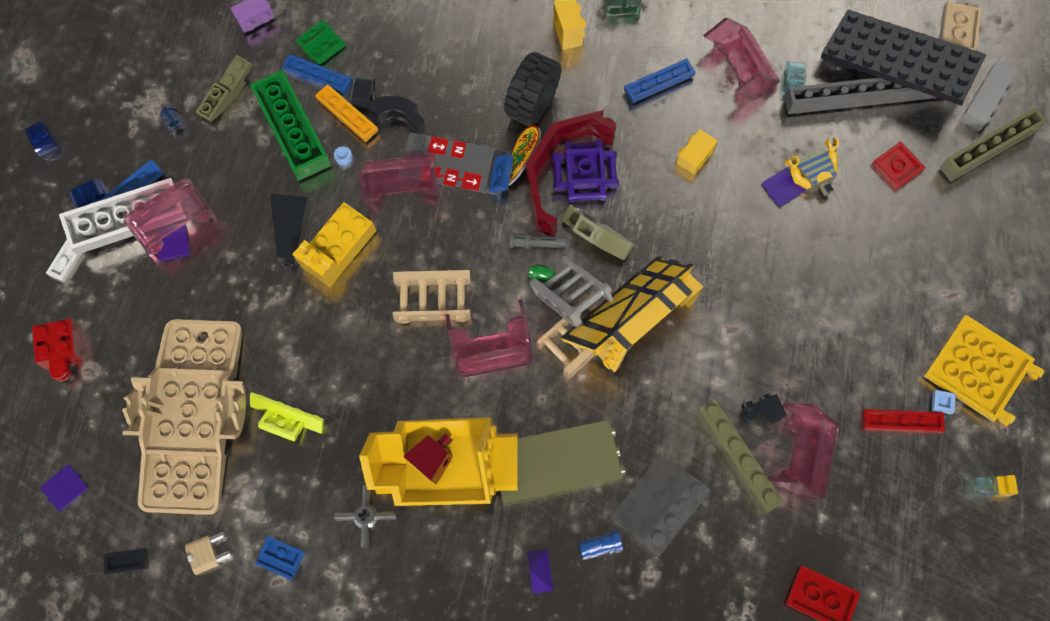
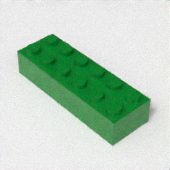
M281 70L250 84L297 180L300 181L330 167L329 159L284 71Z

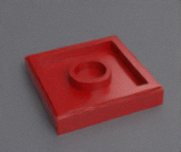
M901 141L872 162L873 166L896 190L926 168Z

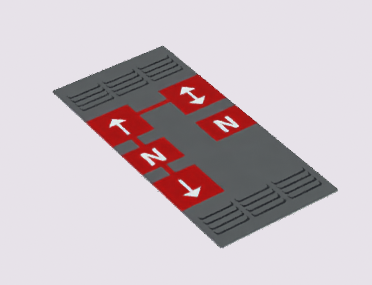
M410 132L398 176L500 195L501 191L493 193L489 190L495 157L510 154L511 151Z

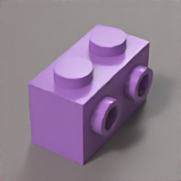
M244 0L230 8L243 33L251 31L255 27L275 18L266 0Z

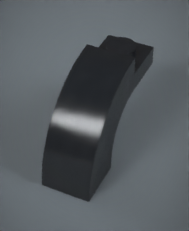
M383 96L367 103L369 113L380 125L386 120L397 118L406 121L419 135L425 132V121L419 115L417 105L412 101L400 96Z

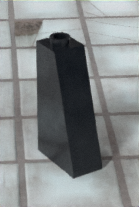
M271 193L270 199L277 258L285 267L300 266L292 254L305 240L311 203L308 197Z

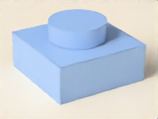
M935 390L933 392L931 411L953 414L956 394Z

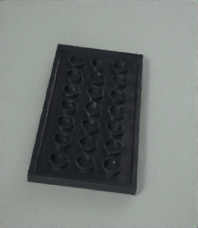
M847 10L822 51L821 58L962 106L987 54L856 11Z

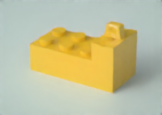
M343 202L310 243L304 240L292 255L303 269L328 287H331L377 230L372 221Z

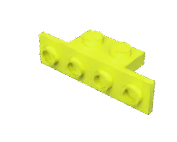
M250 393V407L265 412L258 423V428L294 442L303 427L322 434L324 419L319 416L306 413L299 408L290 407L280 401L266 398L264 395Z

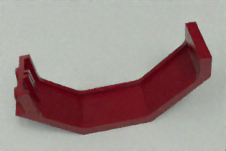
M604 110L552 123L526 163L527 184L537 231L546 236L556 235L557 218L543 211L536 178L559 144L590 136L611 146L615 139L617 123L611 118L603 117Z

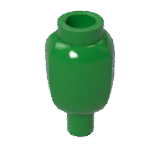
M536 264L529 266L527 276L531 277L532 280L536 278L542 283L548 281L557 273L548 266Z

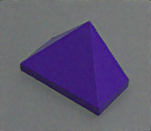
M548 550L528 551L533 594L553 591Z

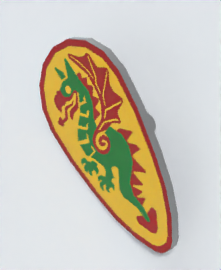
M535 125L524 129L514 145L511 153L513 163L508 186L514 183L526 168V163L540 143L541 130Z

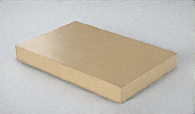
M947 1L944 8L940 39L977 50L982 8Z

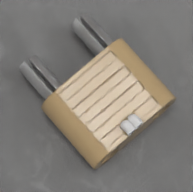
M224 532L213 536L207 535L185 545L187 558L195 575L219 566L220 562L232 557L230 551L217 555L213 544L225 538Z

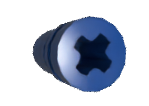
M618 530L611 531V534L607 532L604 533V536L580 542L579 546L583 559L598 556L609 551L613 553V550H623Z

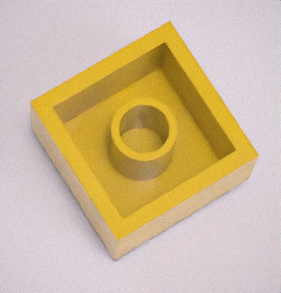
M576 0L553 1V23L562 50L582 46L583 38H585L584 28H586V22L584 17L581 18V7L579 2L576 3Z

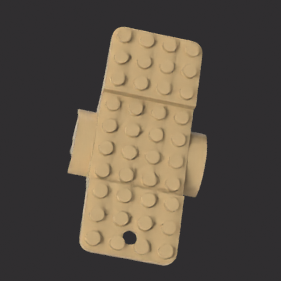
M179 319L169 321L164 328L154 370L149 374L148 378H131L134 391L124 397L127 404L126 408H123L122 411L128 428L123 431L122 435L139 436L142 456L138 506L144 512L213 515L219 510L227 456L224 454L226 439H237L240 436L246 412L244 384L241 381H234L237 378L242 340V328L237 322ZM202 332H207L208 338L206 341H199L198 336Z

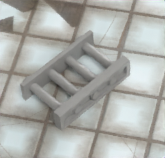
M563 256L562 260L566 266L546 282L541 283L534 278L529 283L539 299L575 328H579L583 325L580 319L581 313L601 297H604L611 303L613 301L610 294L612 290L607 283L600 282L582 269L575 260H570ZM569 273L574 275L558 289L550 290L552 286ZM579 281L585 283L567 298H560L562 294ZM590 289L595 291L578 306H570V304Z

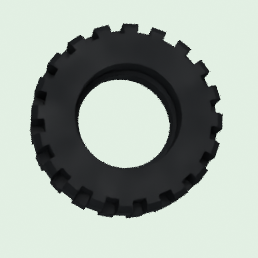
M531 52L525 56V59L521 61L520 66L516 69L505 96L504 112L508 117L527 126L538 124L550 106L561 78L560 74L562 73L559 62L538 52Z

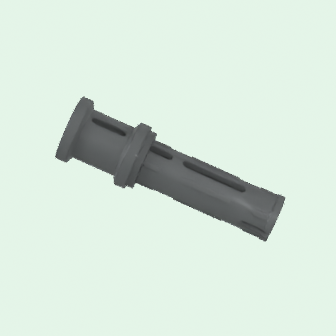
M510 231V248L525 247V249H528L531 246L566 249V236L531 235L529 232H526V234H515L513 231Z

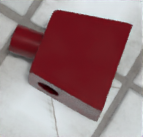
M443 433L436 442L428 435L403 457L430 481L437 484L453 458L446 450L453 439L446 433Z

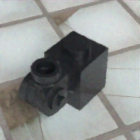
M769 393L759 398L760 401L756 403L748 401L741 405L743 410L741 412V420L746 424L753 423L757 416H760L766 427L783 420L787 416L777 394L771 396Z

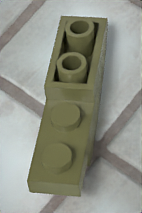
M236 54L219 83H213L196 113L210 122L217 118L246 84L244 79L253 65Z
M574 204L569 205L562 218L563 222L573 228L572 231L622 260L627 258L634 245L606 224H601Z

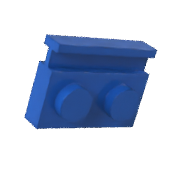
M267 536L259 557L254 564L293 581L306 552Z

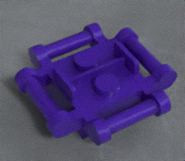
M601 140L585 143L565 142V153L551 155L555 179L553 190L558 192L568 190L569 203H573L576 200L600 199V201H606V187L615 189L620 186L617 179L615 160L617 159V152L603 151ZM604 159L608 160L610 179H605ZM562 161H566L567 181L562 182ZM595 188H599L600 192L574 193V189H577V191H594Z

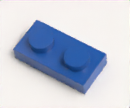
M505 154L495 157L489 188L493 193L508 190L513 163L512 155Z

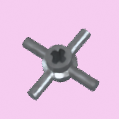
M366 485L362 486V505L358 506L354 512L335 513L334 516L335 521H354L361 528V548H369V528L373 527L377 520L397 519L396 512H377L375 507L370 505L371 490H367ZM365 512L370 515V517L366 518V521L361 518V516L365 515Z

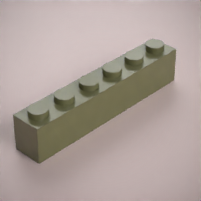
M1035 107L948 157L940 166V169L952 182L1038 132L1047 122V119Z
M714 399L699 408L696 416L761 515L764 516L783 504L784 501L717 400Z

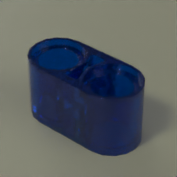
M42 121L25 129L33 148L40 157L58 149L48 128Z
M98 178L92 179L69 192L75 209L98 202L108 194L103 181Z

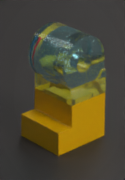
M1015 475L973 479L975 496L1010 497L1018 494Z

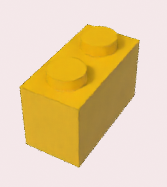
M701 129L696 134L693 133L687 141V146H682L677 153V156H679L677 164L693 175L706 162L718 143V140Z

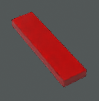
M862 410L863 430L945 432L944 412Z

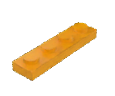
M328 84L315 95L316 100L365 143L378 132V128Z

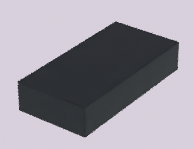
M146 548L103 554L104 575L148 570Z

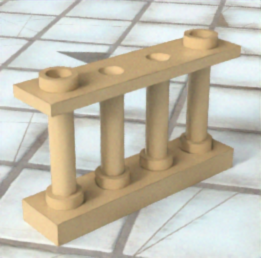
M470 270L393 272L395 285L400 287V312H393L394 320L398 321V323L405 324L409 323V321L427 320L465 322L467 319H471L470 310H465V285L471 284ZM436 284L438 286V311H427V286ZM448 284L457 285V310H446V286ZM410 285L419 286V311H407L408 287Z
M592 291L589 295H583L579 300V304L582 303L589 296H591L594 292ZM593 303L588 309L592 311L597 306ZM562 318L547 333L544 331L538 336L537 348L540 350L546 345L562 361L565 367L563 374L570 379L595 355L588 350L572 345L578 351L579 356L574 360L572 358L569 359L551 340L558 332L563 336L568 331L565 326L569 322Z

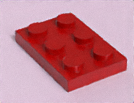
M801 565L785 605L819 621H851L861 593Z

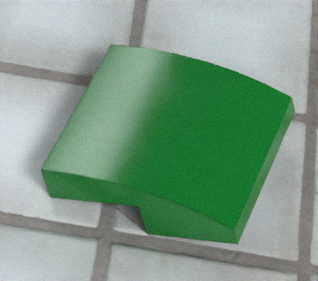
M323 20L295 39L296 43L317 65H321L346 46L344 40L334 33L332 27Z

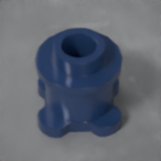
M173 106L164 107L159 114L160 118L164 119L163 123L168 130H173L184 123L181 116L177 114V109Z

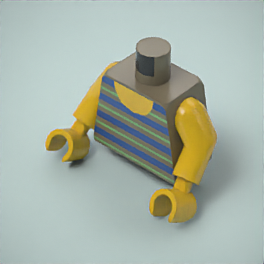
M833 138V145L831 146L830 140L827 139L825 146L829 148L828 151L826 149L801 161H799L798 156H791L792 163L790 159H786L785 165L791 167L790 173L794 183L807 189L809 192L820 189L824 196L833 193L834 189L831 183L838 173V156L835 148L838 147L839 140Z

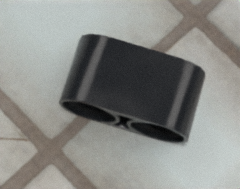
M356 76L351 99L353 107L367 108V103L373 100L376 87L375 77Z

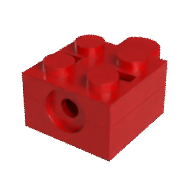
M69 318L32 326L35 363L44 369L49 368V375L55 380H67L71 374L70 364L84 361L80 325Z

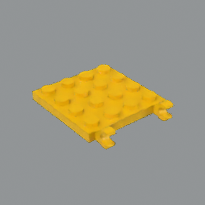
M965 315L924 377L945 391L955 393L957 399L992 422L998 419L1001 424L1008 426L1009 423H1013L1016 417L1003 409L1025 374L1027 373L1030 378L1037 380L1038 377H1042L1045 371L1033 364L1035 358Z

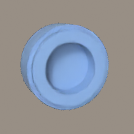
M341 146L334 151V159L337 164L347 165L352 161L353 155L348 147Z

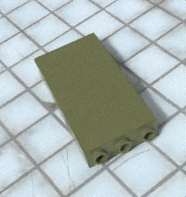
M609 420L519 438L518 490L501 491L503 505L509 506L621 482L622 476L625 475L623 464H619L618 460L620 449L619 445L614 443L613 437H616L614 425H610Z

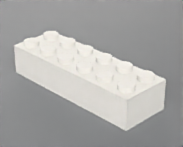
M172 178L59 214L70 249L76 254L187 218L176 184Z

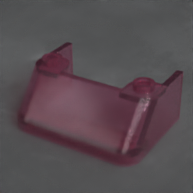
M725 17L703 35L704 38L713 41V47L718 54L726 55L740 80L738 83L739 87L735 89L737 94L743 97H751L780 83L761 47L746 26Z
M434 154L367 161L362 163L358 174L363 204H367L368 199L370 201L380 200L384 193L420 189L426 195L434 194V196H438L439 187Z
M183 179L126 215L124 223L146 253L157 263L159 259L155 254L161 251L164 244L163 238L192 219H195L197 222H205L212 217L216 223L219 220L189 179Z
M522 299L518 300L521 316L514 317L508 321V332L470 339L467 330L462 328L452 330L450 316L445 314L456 372L459 376L471 377L521 367L531 363L533 353L527 316Z
M783 403V407L792 413L789 418V426L796 433L789 470H782L778 477L768 476V481L786 491L823 499L827 494L838 435L837 423L813 404Z

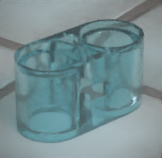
M786 62L784 93H787L789 87L805 86L806 63Z

